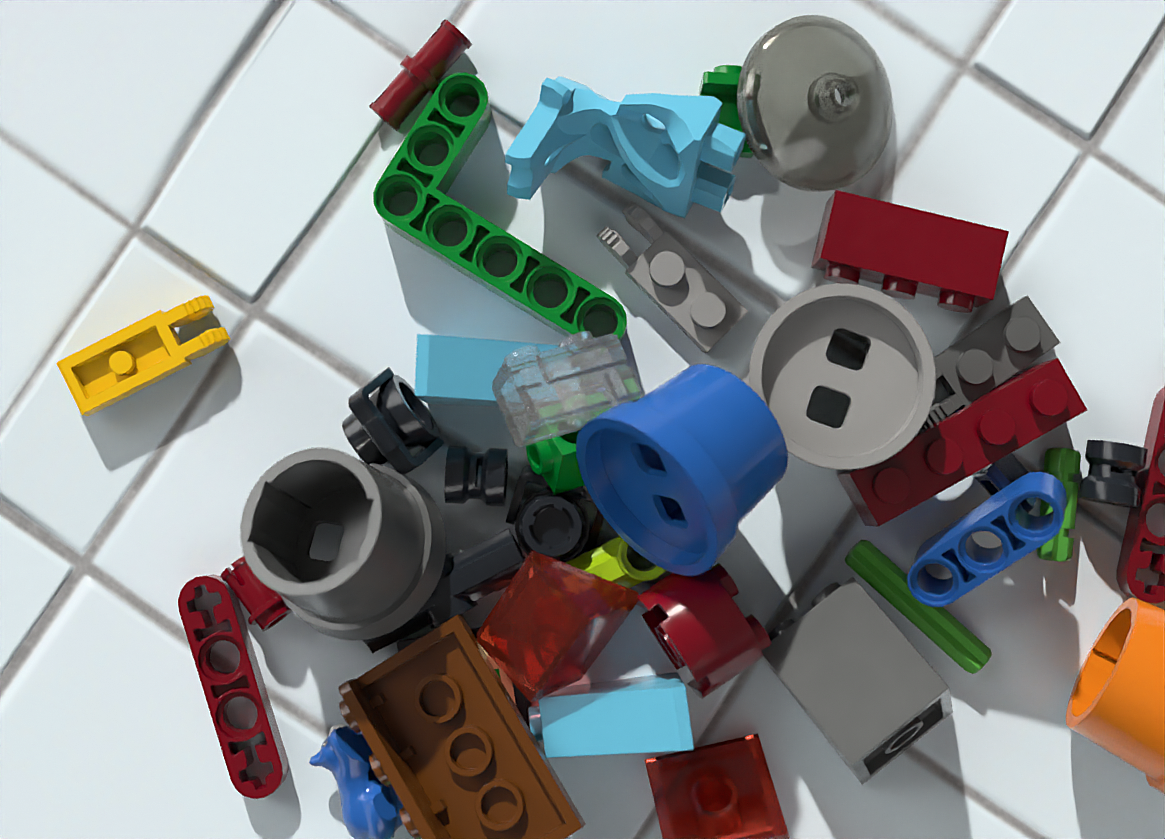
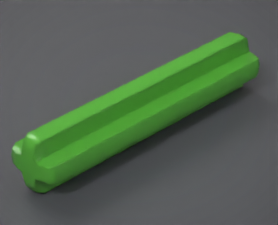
M860 540L847 553L844 559L845 563L965 671L975 674L987 664L992 656L991 649L944 607H930L914 598L908 588V575L870 541Z

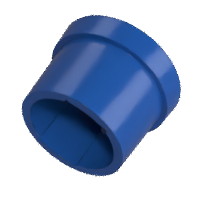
M698 364L686 368L634 403H621L587 422L581 428L576 441V456L582 479L592 500L610 526L644 558L667 571L684 576L703 574L713 566L734 541L738 525L782 479L788 465V451L784 435L776 418L765 402L751 387L735 375L719 367L707 364Z

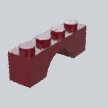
M1055 358L1028 368L1001 383L958 412L917 433L904 448L886 460L863 468L845 470L838 474L837 477L864 525L879 527L1087 411V408L1059 359Z

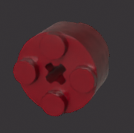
M717 563L700 575L684 576L671 573L635 597L636 604L648 610L642 614V617L661 649L676 670L687 666L694 677L687 684L701 699L763 657L762 650L771 645L767 632L755 616L749 614L744 617L733 600V597L739 594V590L730 574L720 563Z

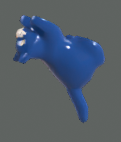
M342 723L332 726L328 737L322 743L320 751L310 758L309 763L312 766H322L328 769L336 779L342 806V819L351 837L354 839H392L395 831L403 825L399 812L403 804L392 785L386 787L374 773L369 761V755L373 751L362 732L357 734L349 726Z

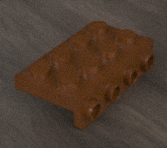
M463 615L454 616L356 679H349L338 686L340 695L343 698L339 702L341 714L355 733L362 732L373 751L369 755L371 767L383 785L386 787L392 785L403 804L399 811L402 822L414 839H565L586 825Z

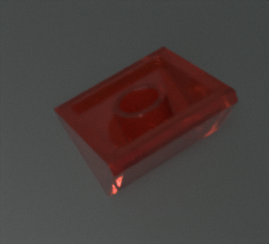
M532 550L477 632V642L532 703L583 678L638 603L639 593Z
M758 733L696 747L692 750H684L645 759L663 839H789L788 829Z

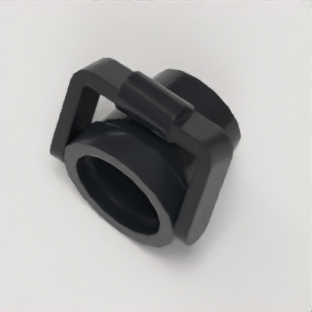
M390 367L383 370L350 396L348 405L352 414L342 422V428L348 442L366 464L385 465L390 462L398 473L405 475L421 466L445 442L439 436L436 422L425 403L414 396L415 390L402 377L394 375ZM379 387V390L369 398V394ZM418 446L423 447L414 456L409 452Z
M529 464L523 467L517 480L505 523L514 525L516 521L515 532L518 543L529 557L540 563L556 565L574 558L582 551L585 544L587 549L595 548L604 517L598 509L591 532L589 533L590 521L585 507L579 501L582 498L594 502L586 486H580L554 495L543 475L536 474ZM527 481L546 487L547 490L535 493L520 508Z

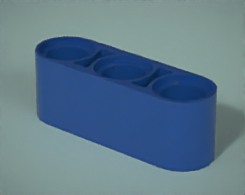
M1044 472L1028 473L927 539L919 547L907 576L908 588L913 597L920 603L930 607H943L951 604L1051 540L1060 532L1064 521L1067 494L1063 484L1053 475ZM1037 497L1049 503L1053 511L1045 516H1034L1027 513L1020 503L1027 498ZM978 531H988L996 535L1002 544L996 548H985L974 541L972 534ZM930 563L943 565L950 570L953 577L948 579L935 578L927 572L925 565Z

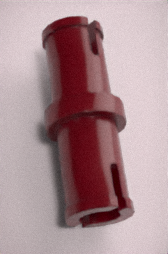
M444 19L441 22V26L413 58L407 55L399 64L403 70L369 107L390 127L398 131L400 125L428 93L434 94L439 86L438 81L464 51L472 46V43L459 29Z

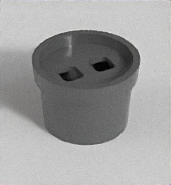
M305 449L288 455L275 463L255 484L246 501L241 518L240 538L242 550L252 572L265 585L280 594L287 606L302 620L319 632L338 639H372L392 632L404 625L429 600L438 584L444 567L446 531L440 510L431 495L415 480L398 473L396 470L375 463L368 465L336 449ZM321 523L341 525L344 529L338 555L332 561L313 559L309 554L315 530Z

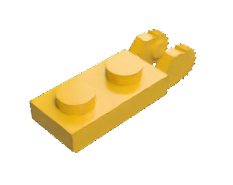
M209 295L188 300V302L182 303L167 312L159 310L58 361L56 364L81 414L90 416L191 365L192 359L205 356L228 343L231 339L225 327L207 330L200 334V336L183 344L175 328L199 320L213 311L214 305Z

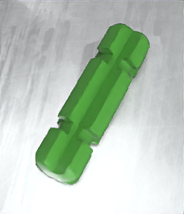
M1053 447L1045 452L1044 472H1049L1050 475H1053L1063 484L1067 494V505L1060 532L1037 548V556L1043 560L1067 562L1073 557L1074 538H1069V529H1075L1079 483L1073 482L1074 474H1080L1081 454L1075 449ZM1041 499L1040 516L1050 514L1053 511L1052 507L1045 500Z

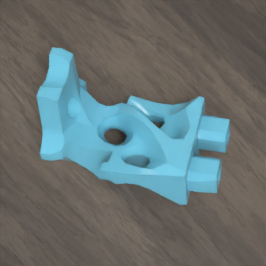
M558 76L555 80L546 77L541 86L537 107L505 154V163L511 165L507 195L518 199L530 200L550 173L556 174L570 161L580 156L590 155L612 161L603 169L602 178L641 197L665 212L685 219L695 202L721 213L732 194L736 175L709 166V164L732 172L743 150L746 133L718 123L722 102L714 96H684L660 93L628 94L622 102H616L595 93L588 86L571 79Z

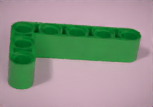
M466 72L454 73L446 77L437 87L376 184L373 192V204L385 224L397 234L586 350L594 353H606L615 349L625 334L627 315L623 306L614 297L446 195L487 130L492 118L488 92L484 83L478 77ZM461 96H471L480 102L477 110L467 117H458L449 111L453 101ZM439 143L449 149L446 159L439 165L426 166L419 162L421 151L430 144ZM403 191L415 193L417 195V204L410 213L404 216H396L389 212L390 201L396 194ZM450 221H458L467 226L465 239L455 246H445L437 241L439 229ZM497 251H508L517 257L515 270L505 277H495L486 271L488 258ZM551 280L560 282L568 292L565 301L555 308H546L536 302L534 294L536 288L541 283ZM596 310L609 312L617 323L616 331L605 339L591 337L583 326L585 318L591 312Z

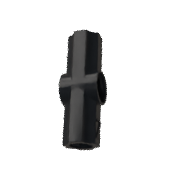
M510 528L456 555H453L452 552L447 554L438 584L422 609L413 618L394 631L379 637L363 640L373 654L428 625L432 629L454 616L477 606V600L495 591L498 592L530 574L531 570Z

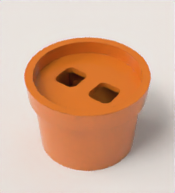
M1132 597L1117 608L1092 645L1069 698L1066 711V725L1145 773L1148 784L1165 795V610Z

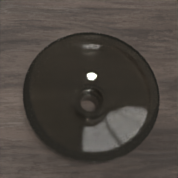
M803 15L794 17L772 27L764 33L753 45L743 63L737 88V109L743 133H746L745 140L750 150L772 176L799 190L825 192L843 188L856 182L866 175L877 163L887 145L893 120L892 91L881 59L870 43L855 29L827 16ZM835 89L840 94L841 104L836 100Z

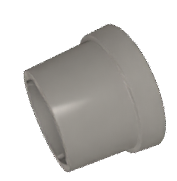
M829 284L811 288L781 305L760 331L752 351L749 368V387L759 395L776 418L784 435L787 451L810 464L830 469L849 470L871 466L886 460L904 448L925 422L932 406L936 385V369L932 349L916 319L901 304L886 294L872 288L854 284ZM833 332L841 333L855 341L866 344L864 350L867 355L860 370L854 371L831 363L827 359L826 351ZM822 386L845 394L849 398L850 405L843 425L840 428H832L812 421L807 417L806 409L815 387Z

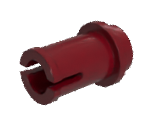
M244 556L231 564L234 568L233 570L226 568L221 573L220 577L222 580L227 582L251 616L247 621L251 626L258 624L262 631H266L291 613L292 610L284 602L281 595L265 585L252 572Z

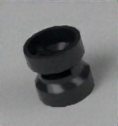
M1088 440L1085 459L1089 463L1088 476L1080 482L1078 498L1101 504L1138 508L1141 489L1136 484L1139 471L1145 468L1148 449L1119 442Z
M449 446L445 466V503L464 504L469 499H481L488 506H505L508 478V449L489 448L485 453H472L466 446ZM479 465L482 466L481 487H478Z

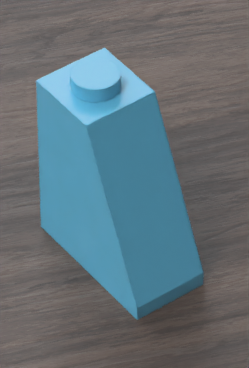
M417 334L414 396L427 404L554 408L565 405V395L577 396L578 361H567L566 346Z
M678 672L543 689L539 691L538 695L539 706L529 707L531 732L537 742L544 741L545 756L547 758L694 749L686 686Z

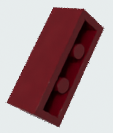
M836 190L825 205L811 268L825 271L824 278L834 283L858 285L859 280L881 284L880 292L888 296L901 299H915L916 293L938 298L937 306L943 309L971 313L973 307L978 308L994 299L1009 231Z

